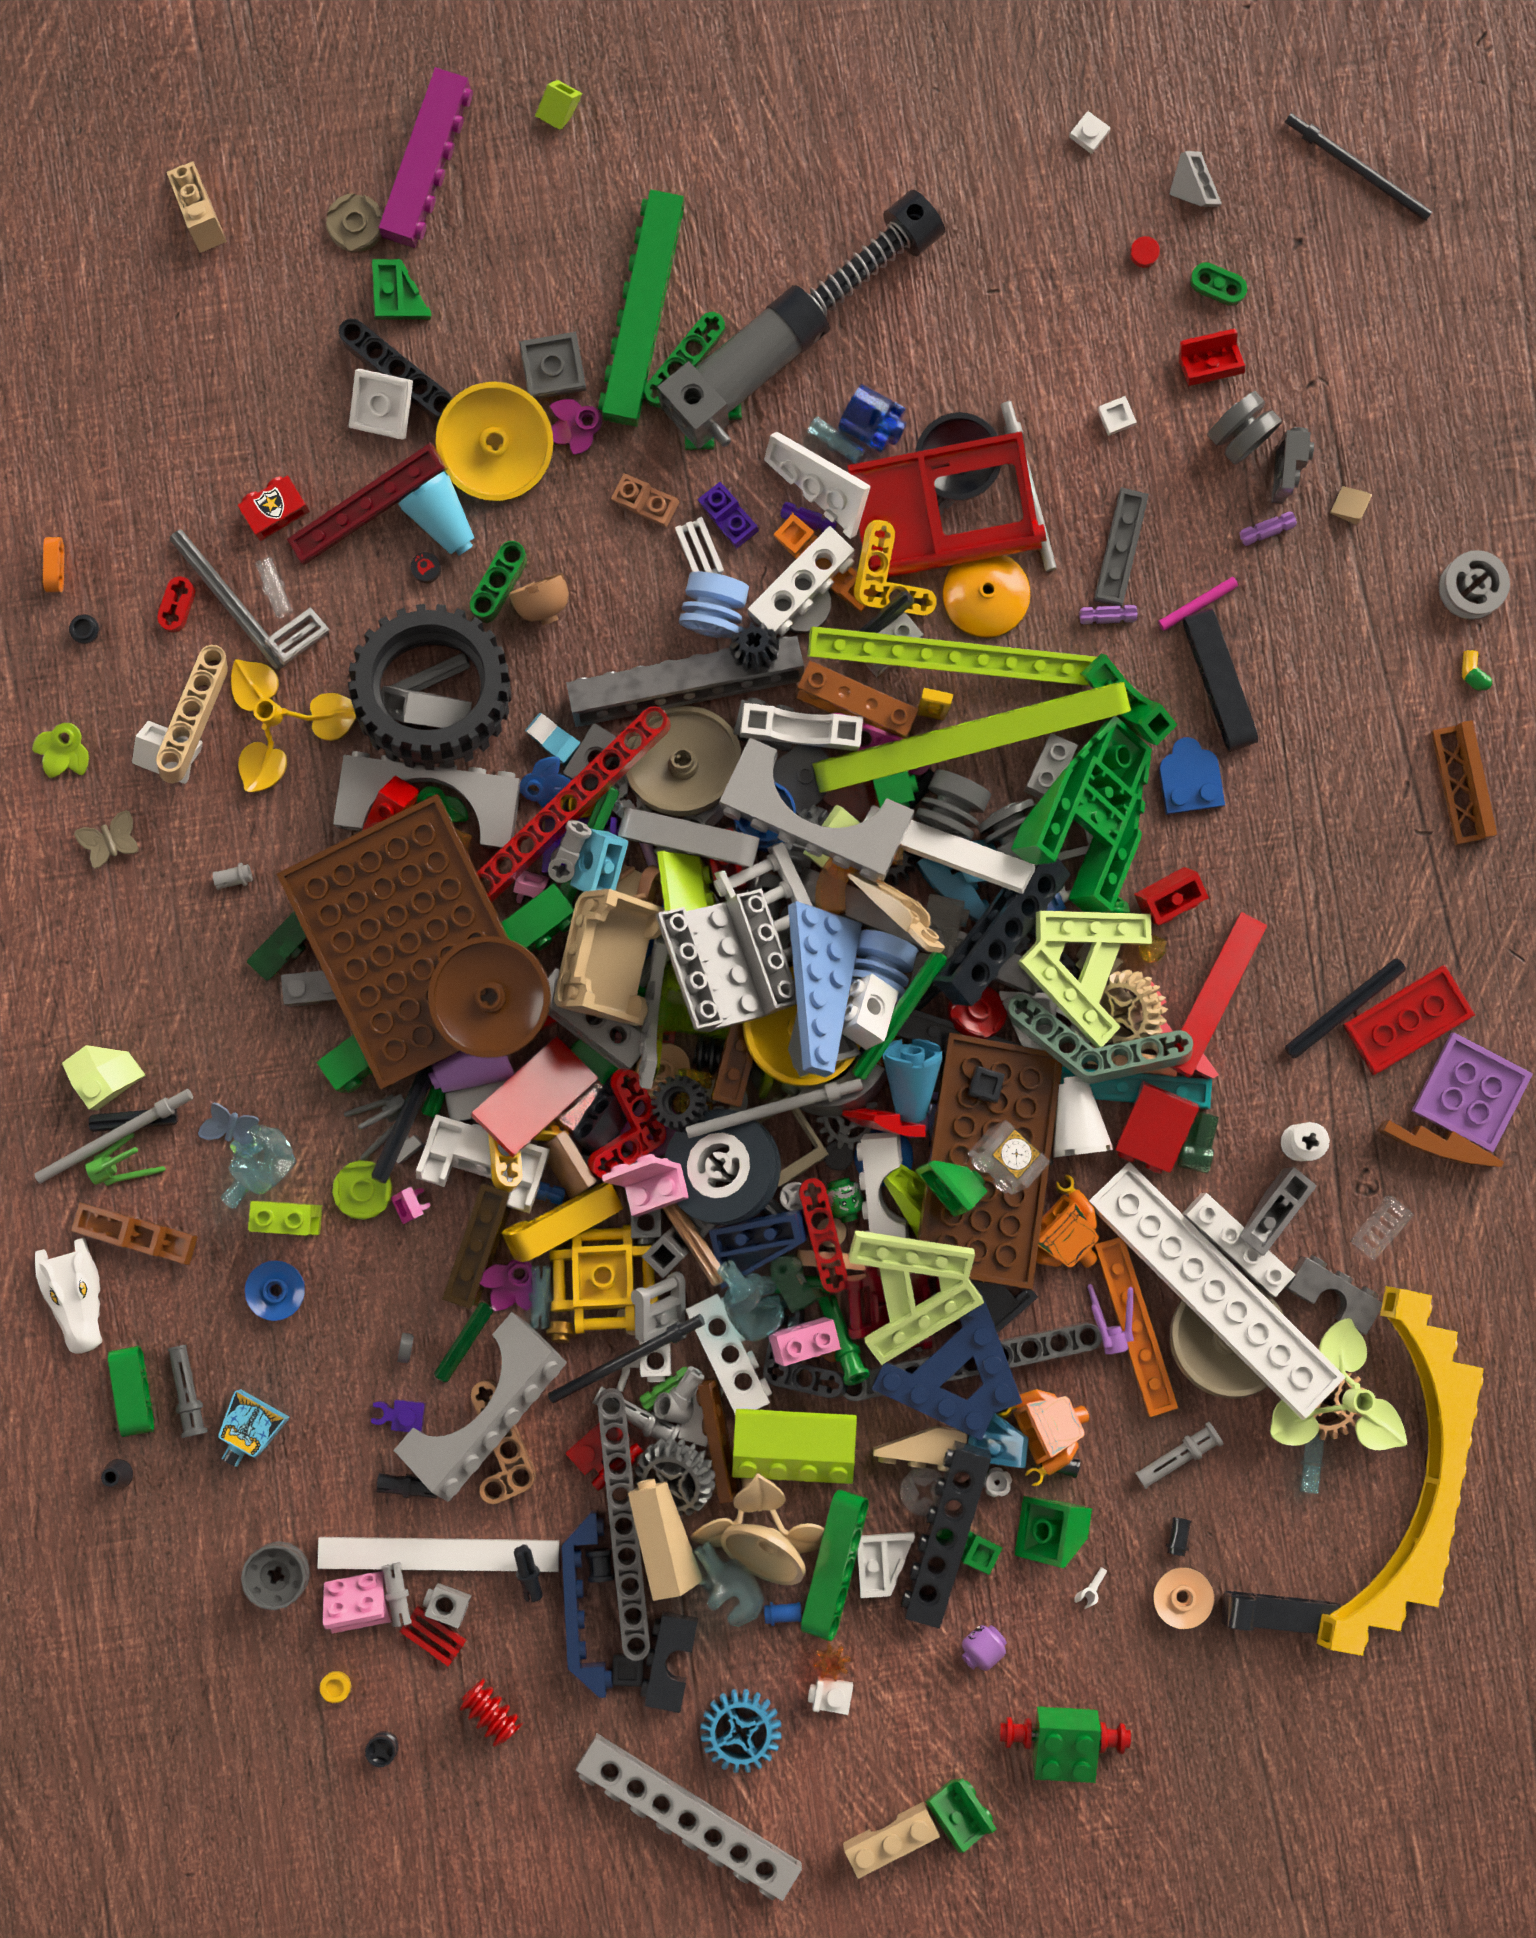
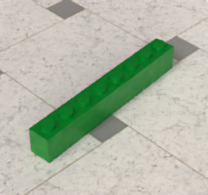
M650 189L648 199L643 198L640 216H644L642 227L637 226L634 243L638 244L636 254L631 253L628 271L632 272L630 282L625 281L622 299H626L624 310L619 309L616 326L620 327L619 336L613 337L610 354L614 355L613 364L607 365L604 382L608 383L607 392L601 393L598 410H602L605 421L638 427L645 395V386L648 381L685 208L684 196Z

